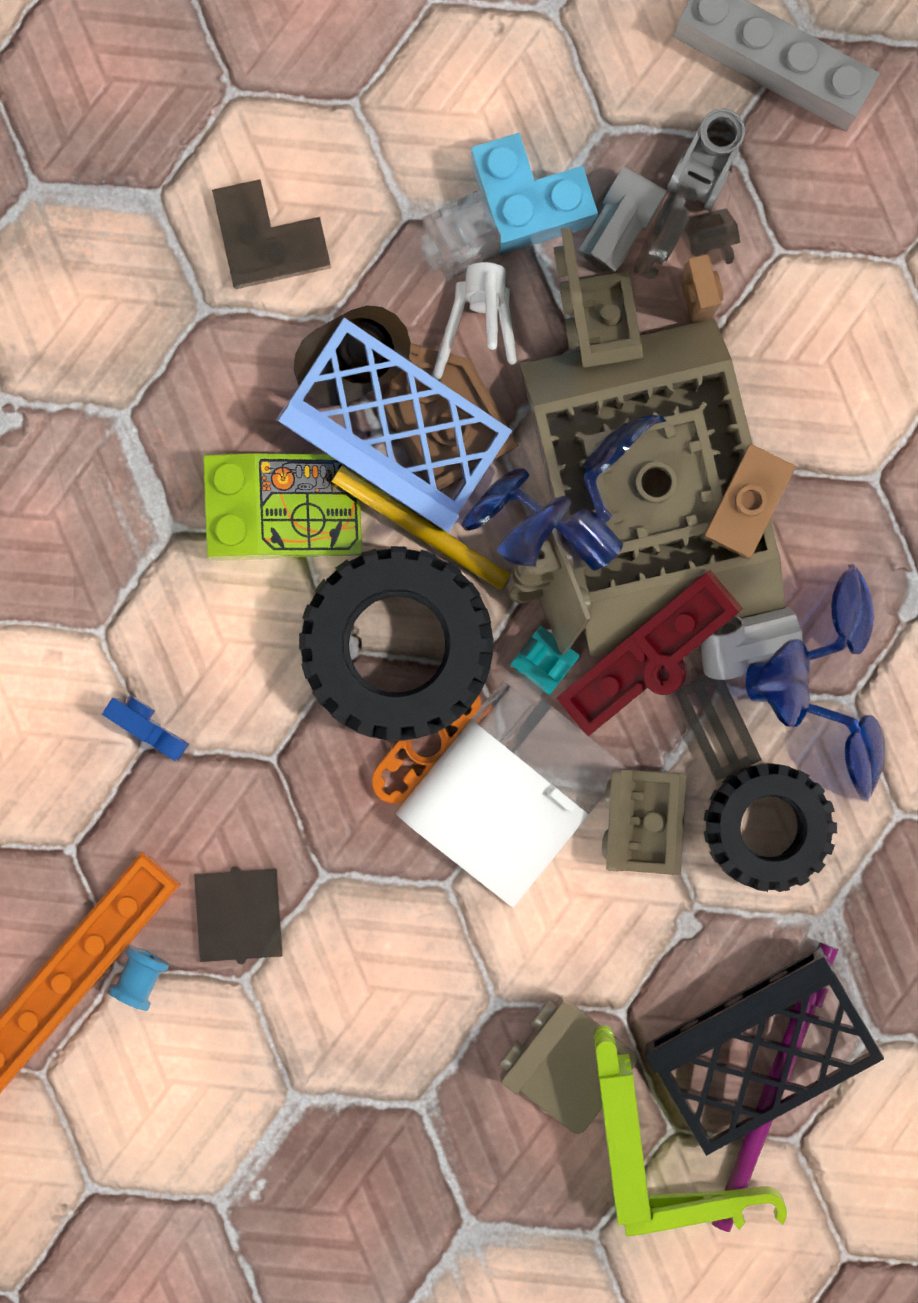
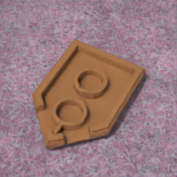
M411 343L408 361L432 376L439 351ZM450 353L443 375L438 381L507 426L470 359ZM402 370L400 374L390 381L385 399L410 394L405 371ZM415 379L417 392L430 390V388ZM439 394L418 398L424 427L452 422L448 400ZM412 400L383 405L385 414L396 433L417 429ZM457 407L459 420L472 417ZM481 422L460 426L466 455L485 451L496 435V432ZM453 428L426 433L431 462L459 456ZM512 433L493 461L519 446ZM419 435L400 438L414 465L424 464ZM479 459L467 461L470 473ZM460 463L433 468L436 488L439 491L463 479ZM426 470L418 471L422 479L428 483Z

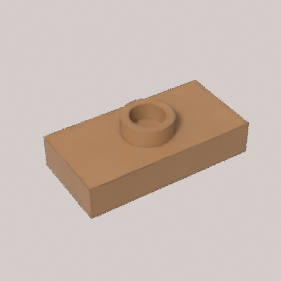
M709 254L688 259L679 277L691 324L712 319L723 300L720 277L717 271L712 270Z
M750 443L703 537L748 560L751 559L797 466Z

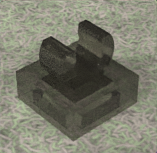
M727 208L678 220L681 238L693 255V258L706 255L710 250L721 249V255L726 265L733 263L734 251L730 245L741 242L738 224Z

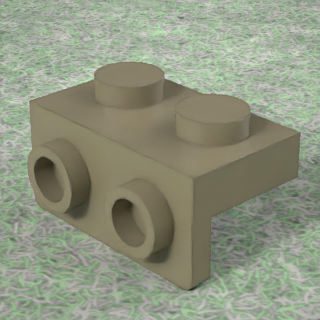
M612 770L611 779L608 781L605 789V804L609 809V825L602 839V854L606 859L607 871L681 875L687 774Z

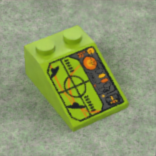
M252 453L203 455L207 557L212 561L362 555L360 500L331 482L343 465L327 454Z

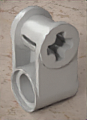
M721 108L715 109L705 116L688 150L685 149L667 185V191L673 193L678 190L704 203V209L711 212L729 176L730 171L728 170L745 135L744 123L737 113L733 110ZM714 125L726 126L733 134L734 141L725 147L715 146L710 142L707 130Z

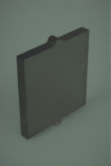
M234 866L229 872L194 874L200 962L236 960L238 964H244L247 959L283 956L277 868L241 871L240 867Z

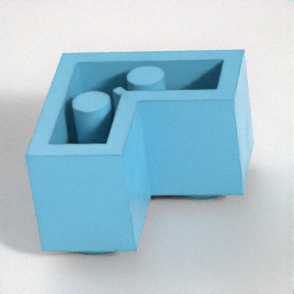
M520 133L471 147V164L500 255L561 237V229L571 227L572 233L593 227L597 220L598 211L583 166L534 180Z

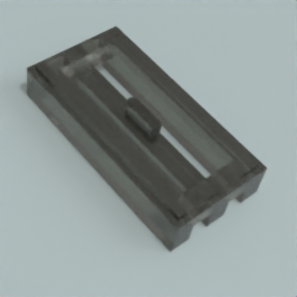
M705 675L681 686L677 691L673 692L715 781L762 760L724 680L712 679ZM712 683L747 755L738 759L705 689L706 686ZM695 692L729 763L728 765L720 766L687 695Z

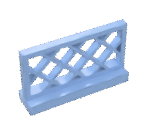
M346 318L341 320L297 390L276 418V421L448 533L459 518L458 513L513 431ZM346 333L364 344L368 366L344 371L339 370L336 349ZM372 350L387 359L388 362L375 364ZM329 359H331L333 373L320 375ZM397 366L406 372L410 394L382 399L376 370ZM370 371L375 401L347 406L341 377ZM335 378L341 408L319 412L303 401L314 382ZM415 379L430 388V390L417 392ZM439 394L448 400L452 422L424 427L418 398ZM412 400L417 429L389 434L383 405ZM377 407L383 436L362 440L352 433L348 412ZM457 407L472 417L459 420ZM342 414L344 427L328 418V416ZM481 422L496 432V435L485 451L466 455L460 426ZM453 428L459 456L431 462L426 433ZM419 435L424 464L404 468L394 460L391 440ZM384 442L387 456L372 447L371 444ZM479 459L470 473L467 461ZM460 463L464 484L452 500L437 490L433 468ZM426 470L428 483L412 472Z

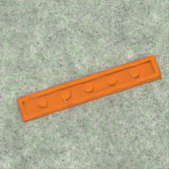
M145 852L140 853L0 1015V1094L181 885L180 882Z

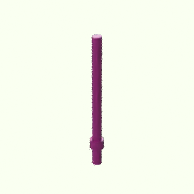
M820 942L817 949L822 947L833 966L839 949ZM824 987L810 995L806 1013L814 1015L816 1007L822 1008L829 988ZM801 1001L796 1003L794 1010L799 1011ZM790 1018L781 1043L790 1044L796 1023L795 1018ZM803 1021L796 1045L798 1048H801L810 1026L809 1022ZM777 1052L768 1076L780 1079L787 1053ZM793 1056L787 1081L790 1078L791 1072L793 1070V1067L798 1056ZM765 1084L756 1109L763 1110L773 1104L777 1087ZM773 1120L745 1135L724 1191L748 1187ZM733 1218L712 1221L714 1227L726 1232L731 1231L734 1223Z

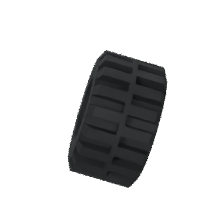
M772 763L749 765L739 769L740 771L734 775L727 776L721 781L723 783L721 787L713 791L709 800H712L711 804L704 814V821H706V831H704L705 842L709 844L711 850L709 853L713 860L720 865L722 871L745 886L768 892V890L788 891L791 886H802L809 882L810 879L808 877L814 872L820 873L825 867L823 860L827 854L832 855L835 844H831L833 833L837 834V822H833L831 814L835 810L832 802L825 798L823 794L825 790L822 786L809 778L810 775L801 770ZM763 797H777L784 800L793 808L797 818V834L793 843L785 852L774 857H763L753 853L745 845L741 836V821L746 809L755 800Z

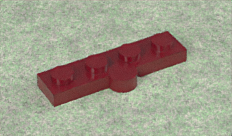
M709 570L556 699L589 737L647 688L659 695H669L677 691L683 685L687 676L686 665L682 659L742 611L743 608L715 574Z

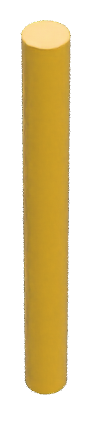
M342 465L331 481L498 590L502 589L509 578V572Z

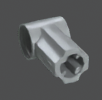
M624 166L610 187L602 203L604 208L579 248L578 253L589 263L601 270L612 274L616 273L632 248V244L641 229L646 230L668 191Z
M791 607L742 619L735 615L700 644L704 674L716 680L734 679L747 671L748 664L799 652L800 647L803 646V639L796 613Z

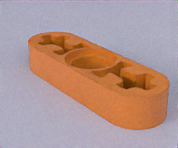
M480 695L470 706L471 710L467 715L463 714L459 719L450 724L457 727L451 736L447 734L445 728L438 731L441 737V746L435 754L431 756L419 755L412 747V739L397 741L377 765L372 776L373 790L381 800L390 804H399L407 799L470 719L474 721L478 716L481 708ZM401 748H404L407 755L414 762L426 767L420 774H417L414 768L411 767L403 779L405 784L408 785L407 789L404 792L394 789L389 794L383 790L386 780L381 774L386 769L391 772L399 769L404 760L395 755Z

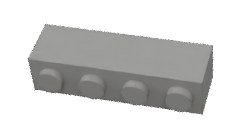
M689 0L678 20L673 36L846 132L858 115L880 75L876 70L747 0Z

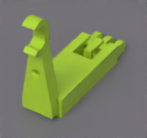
M608 1025L598 1026L594 1030L593 1036L618 1226L624 1225L626 1237L733 1218L735 1226L740 1230L746 1223L742 1214L743 1210L747 1206L767 1203L775 1206L773 1210L775 1219L783 1225L787 1218V1208L781 1193L770 1186L728 1191L649 1195L650 1199H648L629 1054L617 1055L614 1032Z

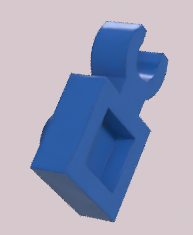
M129 695L126 701L112 697L101 715L143 742H147L172 760H180L189 743L151 719L155 712L154 709L132 695Z

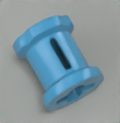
M128 946L126 955L129 957L117 984H111L107 993L126 1005L148 1011L151 1002L148 1000L160 973L166 972L170 964L146 950L135 946Z

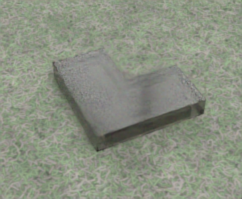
M261 179L212 190L235 290L331 268L320 217L272 227Z

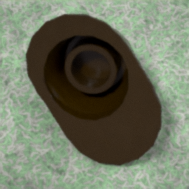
M366 305L340 315L318 327L302 340L295 353L293 369L298 386L343 318H346L408 360L411 341L407 327L396 314L384 307ZM346 333L336 349L339 370L344 371L368 366L364 344ZM372 350L375 364L388 362L387 359ZM329 359L320 375L333 373L331 359ZM397 366L377 369L379 386L390 382L402 372V369ZM370 371L341 377L346 403L355 401L373 391ZM335 378L314 382L307 393V397L322 405L340 406Z

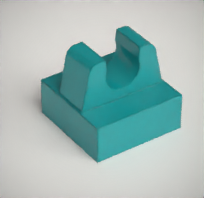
M540 625L510 666L547 695H550L580 655L571 648L565 655H561L554 635Z

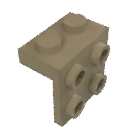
M571 227L561 229L563 246L553 248L558 278L565 276L569 278V281L559 282L564 315L574 313L575 316L574 318L565 319L570 349L580 348L583 368L643 358L629 271L579 279Z
M561 995L554 1004L547 1000L530 1022V1025L535 1029L523 1045L516 1040L504 1054L498 1064L503 1068L500 1073V1082L516 1095L519 1092L523 1093L571 1132L580 1134L587 1129L602 1109L593 1036L594 1030L600 1024ZM614 1036L617 1055L629 1054L633 1069L637 1064L635 1052Z

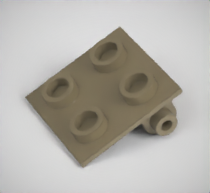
M554 525L550 526L540 543L530 545L525 549L522 558L516 564L504 588L507 597L516 603L540 599L560 654L565 655L591 619L592 609L587 591L583 587L578 586L572 571L573 556L570 547L565 541L560 540Z

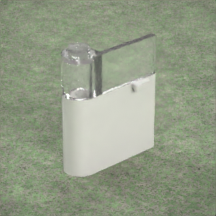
M522 671L518 677H515L510 672L504 677L395 812L413 830L512 908L515 907L603 798L606 785L611 779L612 770L626 769L624 765L541 698L546 688L525 671Z

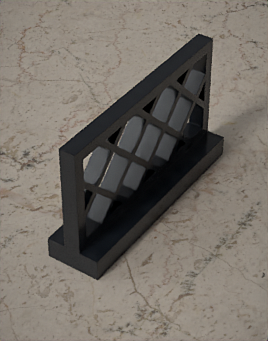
M822 947L646 1043L645 1056L654 1072H658L706 1156L884 1060L882 1052L833 970L832 964ZM830 985L839 1000L834 1021L806 1013L810 995ZM801 1001L799 1011L788 1008ZM844 1011L853 1026L841 1023ZM775 1014L796 1019L789 1045L761 1037L766 1019ZM803 1021L831 1028L824 1055L796 1047ZM757 1025L755 1035L744 1032ZM838 1031L859 1036L868 1050V1053L851 1062L831 1057ZM731 1038L752 1043L745 1069L717 1061L722 1043ZM758 1046L787 1053L780 1079L752 1071ZM713 1049L711 1059L700 1057V1055ZM794 1055L822 1063L815 1082L803 1086L787 1081ZM688 1062L707 1067L701 1093L681 1088L671 1071ZM829 1065L839 1068L826 1075ZM714 1070L742 1077L736 1103L707 1095ZM749 1080L777 1087L771 1106L759 1110L742 1105ZM784 1089L794 1092L781 1100ZM687 1099L698 1102L696 1113ZM705 1104L733 1111L729 1128L712 1138H709L700 1122ZM739 1114L750 1116L737 1123Z

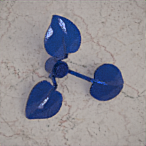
M653 415L628 421L610 432L583 463V467L587 470L584 474V480L596 512L590 514L584 508L570 517L566 523H563L561 519L569 509L571 500L566 496H559L549 501L546 505L541 506L519 489L529 478L530 474L524 468H518L501 476L484 492L479 501L464 517L461 523L462 528L465 531L477 529L497 515L508 501H521L536 514L524 518L499 543L497 552L504 560L518 565L535 567L543 543L555 528L565 536L567 543L592 571L604 567L618 555L623 548V543L606 524L612 518V515L604 506L597 487V478L599 474L605 472L619 460L644 432L654 424L666 422L663 416Z
M848 564L849 569L840 576L832 596V620L834 628L839 635L836 641L830 645L808 651L801 640H788L774 653L768 662H755L749 665L746 673V691L750 700L754 702H768L777 718L787 727H798L807 712L847 726L851 733L845 742L847 770L860 799L863 802H868L880 779L885 759V740L878 720L873 715H863L858 722L854 717L809 703L810 692L808 685L810 681L808 675L810 661L842 651L846 646L851 654H861L872 634L874 609L870 590L858 568L854 564Z

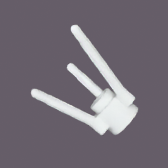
M488 262L472 264L466 269V281L456 283L455 301L432 373L436 380L441 379L466 302L470 303L472 311L486 313L487 346L491 350L497 348V311L499 310L507 362L511 365L517 362L509 308L510 289L505 287L506 270L501 265Z

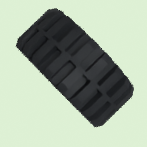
M391 546V549L376 550L375 548L361 552V556L350 561L347 559L335 567L336 571L326 580L323 579L314 590L316 594L310 605L307 604L302 617L304 619L302 633H299V649L301 650L303 662L301 666L305 679L308 680L313 690L312 693L320 705L342 725L349 727L359 734L392 741L418 739L434 734L459 719L474 703L485 685L491 667L494 641L488 609L485 607L479 591L461 573V570L452 563H447L436 557V554L422 549L421 551L407 549L406 546ZM390 597H405L425 605L439 620L445 637V652L437 672L422 686L406 692H388L372 686L358 673L350 655V635L359 615L373 603Z

